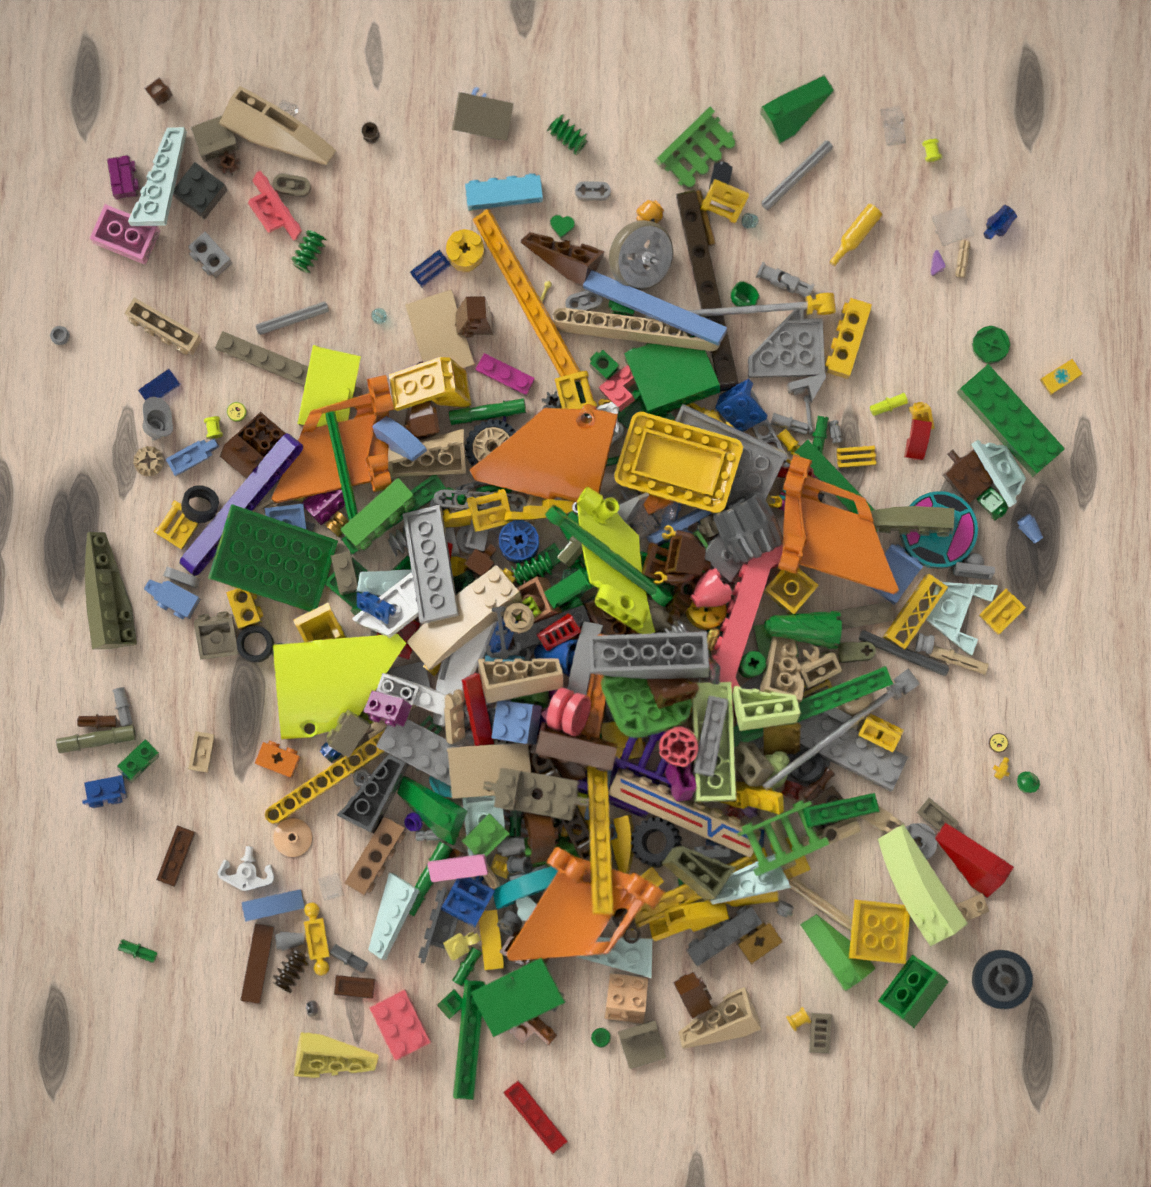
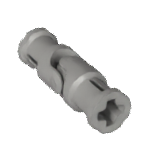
M762 262L756 278L761 277L770 281V284L787 289L792 294L795 292L805 298L810 296L814 284H807L801 281L799 277L792 276L778 268L773 269L765 265V262ZM782 276V280L779 282L778 278Z

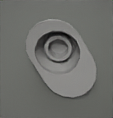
M150 397L146 399L143 404L144 432L153 441L170 435L173 431L170 407L161 398Z

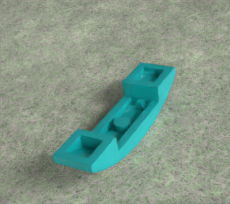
M554 867L541 869L516 878L494 889L493 898L497 910L515 904L517 900L546 890L558 870Z

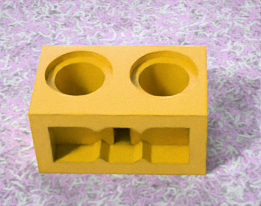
M238 588L226 592L238 629L243 630L248 626L262 623L261 617H264L261 607L256 606L255 599H258L256 594ZM246 593L248 596L247 600L240 603L238 601L239 595ZM247 611H253L254 617L250 621H246L244 618Z
M870 713L858 736L894 752L904 729Z

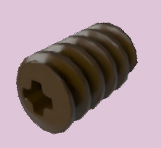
M290 948L293 955L285 956L288 962H281L284 969H277L280 976L273 975L276 982H272L288 993L292 992L290 986L297 985L294 979L299 980L301 978L298 972H305L302 965L308 966L309 963L306 959H310L293 948Z

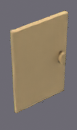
M452 290L405 304L423 363L439 357H449L463 369L475 365L467 338L457 335L455 313L458 309Z
M511 743L447 748L452 799L494 796L495 791L484 790L483 786H489L484 785L485 781L497 782L500 768L531 773L529 744Z

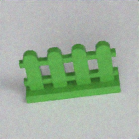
M711 107L705 110L654 160L658 166L664 163L666 165L664 170L666 172L670 170L680 180L678 182L680 186L684 184L688 188L695 185V178L692 175L696 171L701 175L706 174L709 167L705 162L709 158L714 162L719 161L722 158V153L718 149L722 145L727 149H731L735 145V140L732 137L734 133L732 131L728 133L718 123L720 119L719 117L715 119L712 116L715 111ZM703 124L706 128L701 132L699 127ZM709 131L719 141L716 146L705 136ZM690 137L693 141L688 145L685 141ZM696 144L706 154L703 158L692 149ZM675 150L680 153L676 158L672 155ZM682 157L693 167L689 172L679 162Z

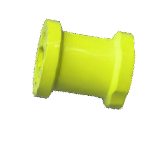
M939 139L923 141L922 146L925 147L927 156L925 158L926 162L942 159L938 148Z
M219 416L204 419L208 433L206 435L207 439L223 437V432L220 430L219 421L221 420Z

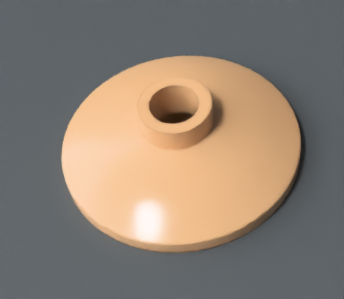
M296 818L282 821L274 831L273 840L275 847L281 854L288 857H297L304 854L312 843V832L309 826L304 821ZM290 834H295L296 839L294 841L289 840Z

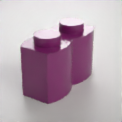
M668 763L666 767V777L670 784H672L671 792L677 802L690 800L696 790L695 778L690 773V763L685 767Z

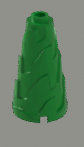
M839 611L772 615L768 620H765L764 630L768 631V635L792 639L815 646L827 647V649H837L838 646L835 644H840L842 620H837L836 616H841Z

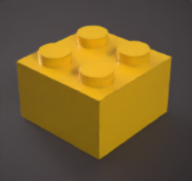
M799 568L797 574L781 570L765 588L763 593L789 615H794L819 585Z

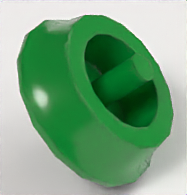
M1025 771L1018 775L1017 786L1024 793H1034L1039 789L1040 781L1034 773Z

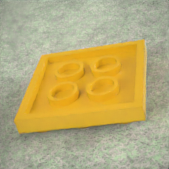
M854 899L849 958L906 964L910 914L905 905Z

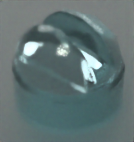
M746 213L742 217V225L745 228H755L759 222L758 217L753 213Z
M376 308L372 311L371 317L375 323L382 324L386 321L387 314L384 309ZM375 312L380 313L383 318L381 319Z

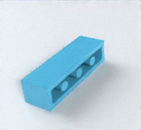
M533 173L526 174L525 177L520 178L508 176L502 180L490 178L485 182L472 180L465 184L468 211L543 202L540 175L536 176Z

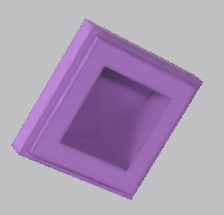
M936 250L932 255V276L942 272L946 266L939 250Z

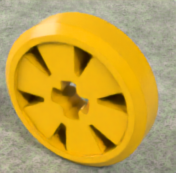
M692 601L691 606L686 611V616L697 628L710 630L711 628H716L724 621L727 614V606L724 604L718 607H708V611L705 612L704 607L697 608Z

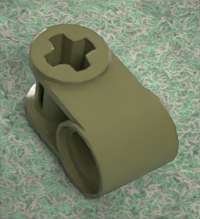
M840 642L838 644L839 662L869 661L875 655V646L870 642ZM865 647L872 651L868 656L861 652Z

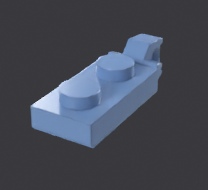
M215 439L207 443L205 440L197 441L166 458V461L174 476H178L212 456L211 452L217 449L219 445Z

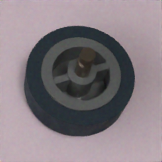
M994 950L983 955L975 964L972 972V985L978 998L986 1005L997 1009H1011L1022 1004L1030 995L1033 987V974L1027 961L1019 954L1008 950Z

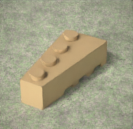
M464 429L419 440L426 447L427 451L414 461L388 448L390 477L466 473Z

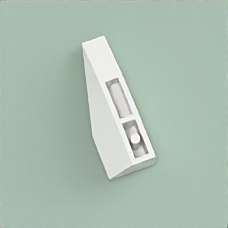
M497 621L442 661L436 685L437 691L445 695L449 693L453 695L456 689L463 691L461 680L475 673L478 667V659H482L484 654H486V646L489 645ZM434 712L433 723L444 727L445 716Z

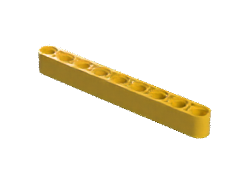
M385 730L356 748L349 758L344 756L268 807L265 811V819L273 824L280 823L355 773V771H358L385 753V751L376 747L374 755H368L366 752L369 745L377 746ZM352 756H359L360 763L357 766L351 765L350 759ZM338 766L344 769V773L340 777H336L334 774V770ZM321 777H326L328 780V784L324 788H320L318 785V780ZM310 788L311 796L304 799L302 797L303 789ZM288 799L295 801V807L291 810L286 808V801ZM274 809L279 812L277 820H271L269 817L270 812Z

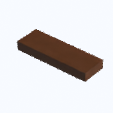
M177 825L157 876V881L173 887L176 886L196 834L195 831Z

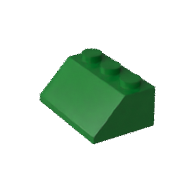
M912 954L878 1002L908 1025L915 1028L949 981L938 971Z

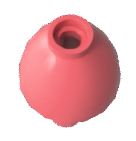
M716 568L713 570L709 569L700 577L694 594L690 596L697 608L718 607L731 601V594L733 592L728 584L724 585L720 580L722 577Z
M674 727L663 735L659 748L661 757L667 762L685 767L695 759L699 746L697 737L691 730L685 727Z

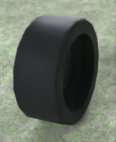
M196 485L190 487L184 493L181 509L185 517L190 521L206 523L216 516L219 498L211 488ZM194 497L204 498L210 502L211 509L207 511L195 510L190 506L189 500Z
M257 625L248 626L238 635L236 642L237 650L247 661L254 663L262 662L272 654L274 639L265 628ZM251 633H260L266 639V649L259 655H251L244 648V641Z

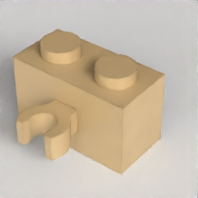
M815 645L812 646L814 652L809 655L806 649L803 650L804 656L808 659L799 663L801 667L800 675L807 688L842 672L836 655L830 650L819 654V649Z

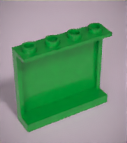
M647 343L645 346L631 348L624 353L626 364L628 363L648 414L658 416L680 408L683 404L688 405L720 393V384L705 350Z

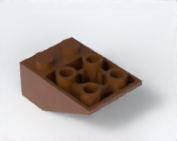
M260 412L223 446L220 457L247 479L279 439L287 433Z

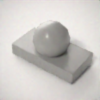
M972 553L967 556L965 563H956L953 575L991 580L995 573V567L984 566L983 557L978 553Z

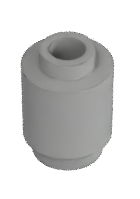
M524 836L506 837L497 846L498 853H502V857L521 855V852H525Z

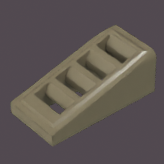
M811 1013L809 1052L829 1053L832 1014ZM816 1020H826V1024L816 1023ZM815 1027L826 1028V1032L815 1031ZM815 1035L826 1036L825 1040L815 1039ZM814 1043H824L825 1047H814Z

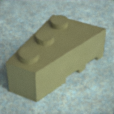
M683 846L672 848L662 863L704 900L715 899L736 868Z

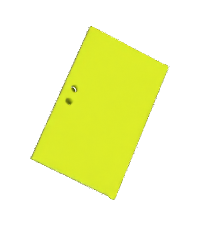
M313 345L297 422L298 425L305 424L311 410L353 398L361 356ZM351 408L334 411L337 422L349 420ZM325 414L321 415L317 427L327 425Z

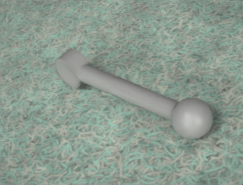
M806 395L803 400L806 402L807 421L809 424L808 433L813 434L809 403L811 399L810 396Z

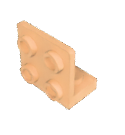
M611 973L609 976L604 1019L643 1023L648 978Z

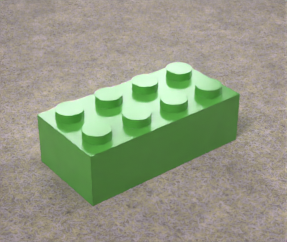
M397 478L340 530L359 552L362 549L365 551L372 545L371 541L376 536L379 538L387 531L385 529L387 526L397 523L404 511L409 512L415 506L414 502L416 499L414 494Z

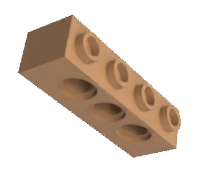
M384 816L346 879L345 884L363 895H366L367 892L371 894L376 886V883H374L376 877H381L386 869L384 866L387 859L391 860L396 853L394 847L397 842L401 844L404 840L406 828ZM388 834L392 837V843L385 846L382 843V837ZM375 851H379L382 854L381 861L377 863L372 860V854ZM364 868H369L372 871V876L369 879L362 877L361 873Z

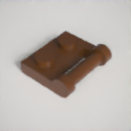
M650 542L642 573L648 578L661 581L662 577L654 574L662 572L664 575H667L668 573H665L666 562L655 559V555L659 554L668 557L669 550ZM663 581V583L672 585L674 587L679 586V583H667V581Z

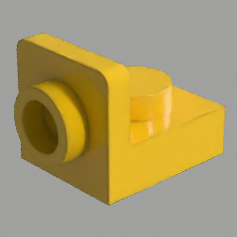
M916 402L913 406L908 407L912 419L932 422L931 430L935 429L931 407L927 403Z

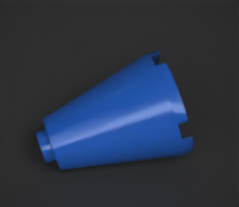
M578 639L566 640L546 651L543 644L538 645L534 650L535 659H558L563 674L570 677Z

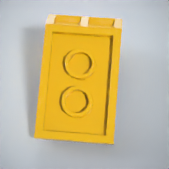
M439 357L389 374L393 407L396 411L429 400L442 406L467 407L472 405L467 372L449 357Z
M329 603L293 620L304 642L346 638Z

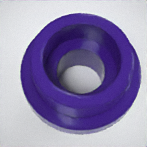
M411 812L406 816L404 824L409 831H419L423 826V821L417 813Z

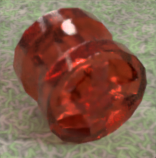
M786 780L784 782L785 788L781 791V794L784 797L798 801L800 798L798 794L803 789V786Z

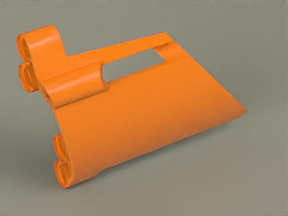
M386 375L367 379L368 394L311 410L298 439L303 444V450L282 475L271 498L272 501L277 504L342 489L328 425L317 427V424L322 414L352 407L357 409L355 418L338 422L352 486L371 482L373 492L375 493L384 491L392 484L388 470V444L377 439L372 428L373 425L384 417H389V411L394 410Z

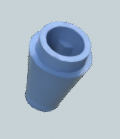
M1028 514L1017 522L1018 528L1033 543L1043 538L1035 517Z

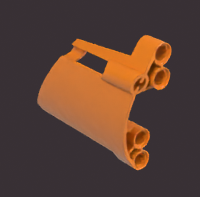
M793 455L783 486V490H786L783 551L778 569L797 574L799 565H803L891 594L898 592L899 588L879 541L866 499L808 476L812 460ZM824 491L853 500L858 514L821 503L818 499V493Z
M556 846L546 864L556 868L558 872L506 955L509 961L539 959L541 957L554 958L608 954L644 903L655 909L665 892L634 872L632 875L612 869L613 914L619 908H626L628 912L610 941L596 942L613 914L593 915L591 862L575 857Z

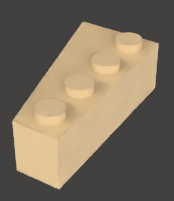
M478 659V670L487 703L563 688V672L558 659H532V661H523L522 659H514V661H503V659L485 661V659Z

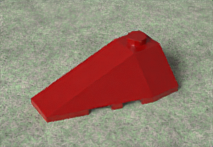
M944 823L935 837L937 843L946 855L950 857L968 884L986 898L1005 883L1014 869V866L947 823Z

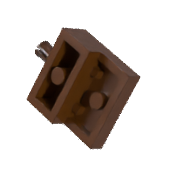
M954 449L947 453L954 463L942 476L953 489L960 493L967 503L972 502L994 483L974 449L970 450L963 457H959Z

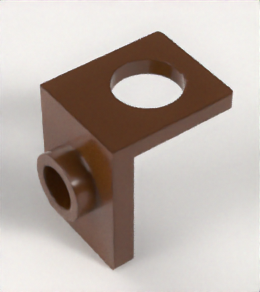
M160 78L145 87L146 92L157 106L166 103L173 96L170 88ZM157 85L162 87L157 93H152L153 87Z

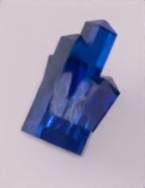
M1003 205L997 213L987 219V230L983 233L985 239L991 240L995 235L1004 236L1011 224L1018 217L1011 207Z

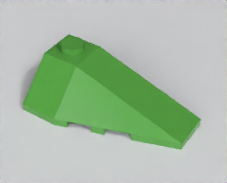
M817 914L800 924L844 991L863 980L876 969L870 960L849 958L850 940Z

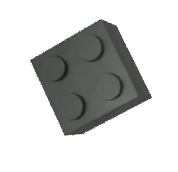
M194 162L174 188L173 195L199 216L206 219L228 189L223 182Z

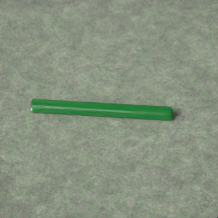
M331 411L325 415L347 515L350 521L358 514L336 413Z

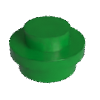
M597 1028L593 1031L591 1040L595 1046L605 1047L610 1043L611 1035L607 1029Z

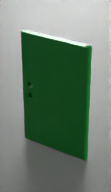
M542 957L470 992L492 1037H496L566 1003Z

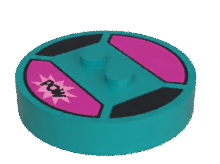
M935 491L918 497L909 505L955 508L953 534H949V537L937 536V533H929V536L918 535V532H910L909 535L900 534L902 545L910 557H917L922 566L932 569H944L956 565L957 562H961L970 554L976 544L978 523L972 508L966 501L949 492Z

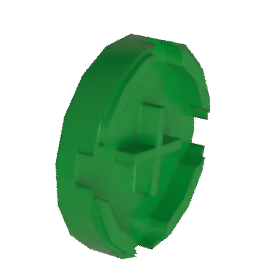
M996 326L983 327L977 331L972 341L973 353L983 363L994 364L1000 362L1006 357L1010 349L1009 336L1004 330Z

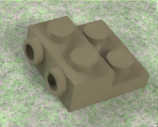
M223 611L217 613V616L210 617L209 614H202L198 616V619H195L194 627L200 660L239 654L233 614Z

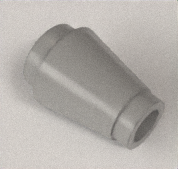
M280 932V934H275L277 950L281 949L284 951L304 945L303 933Z

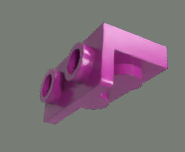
M340 489L309 496L302 502L304 508L320 525L327 522L338 510L345 506L343 492Z

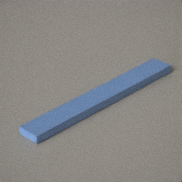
M593 270L583 284V289L719 346L727 332V327L633 287L625 286Z

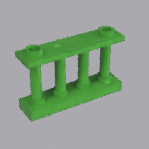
M803 800L792 804L793 809L757 825L753 826L752 823L741 827L743 831L737 833L738 837L747 834L759 862L757 863L759 867L753 869L755 876L762 875L829 845L827 837L820 839L819 836H816L813 827L807 828L802 809L812 805L811 801L804 803ZM796 811L810 839L808 840L809 845L804 847L799 843L787 816ZM781 819L793 846L791 848L793 852L786 854L782 850L771 822ZM762 826L776 854L774 855L775 860L770 862L765 858L753 831Z

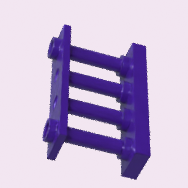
M666 731L648 736L650 737L638 765L627 761L637 738L629 737L621 757L615 756V765L626 769L628 766L668 783V787L671 788L672 784H670L667 777L663 776L668 764L664 758L661 759L656 772L645 768L656 742L663 737Z

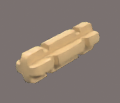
M962 240L960 242L955 271L956 277L964 278L967 269L965 268L968 264L970 241Z

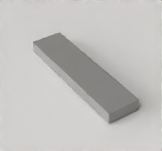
M714 696L708 697L693 773L714 776L728 699Z

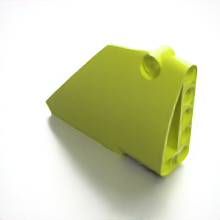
M394 634L392 637L377 635L273 645L281 740L309 738L329 732L336 728L338 718L342 713H346L347 710L359 716L367 704L371 691L377 689L382 674L388 672L406 642L398 634ZM312 723L315 726L313 734L305 732L306 724Z

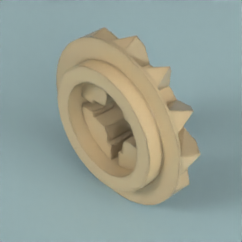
M145 446L134 455L133 464L136 471L141 475L154 476L162 470L164 457L157 448ZM147 454L151 459H154L150 463V469L146 463H143V460H146Z
M522 603L509 605L504 611L503 616L505 627H508L511 632H517L518 634L527 632L534 622V615L531 609ZM522 613L520 618L522 621L515 624V617Z

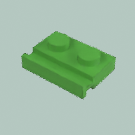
M489 813L462 839V842L475 855L485 854L486 857L509 835V832Z

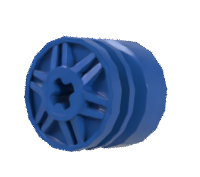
M523 520L512 521L501 530L499 547L503 556L509 562L523 564V560L529 562L531 557L534 558L537 555L539 536L536 529L530 523ZM522 537L523 544L519 543L516 545L515 538L519 539Z

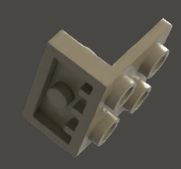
M222 116L191 127L199 153L204 162L225 155V151L231 153L239 150L233 132L219 125Z
M655 1020L618 1031L629 1069L666 1058Z

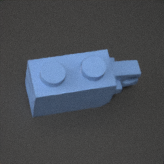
M149 579L144 588L158 602L157 606L166 611L168 608L174 610L173 615L181 619L185 617L190 619L201 600L196 595L170 581H165L161 584Z

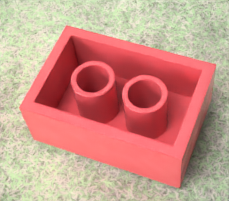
M406 989L369 1007L395 1061L432 1042Z

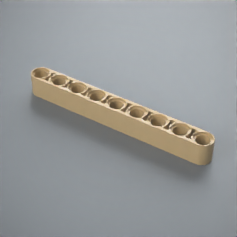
M558 308L553 312L554 324L557 330L561 332L706 351H715L720 347V344L717 346L699 337L690 338L689 336L692 334L656 319L570 308Z

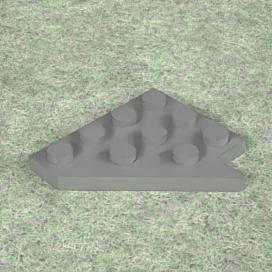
M803 309L793 310L748 358V378L800 377L824 374L823 318L804 319Z

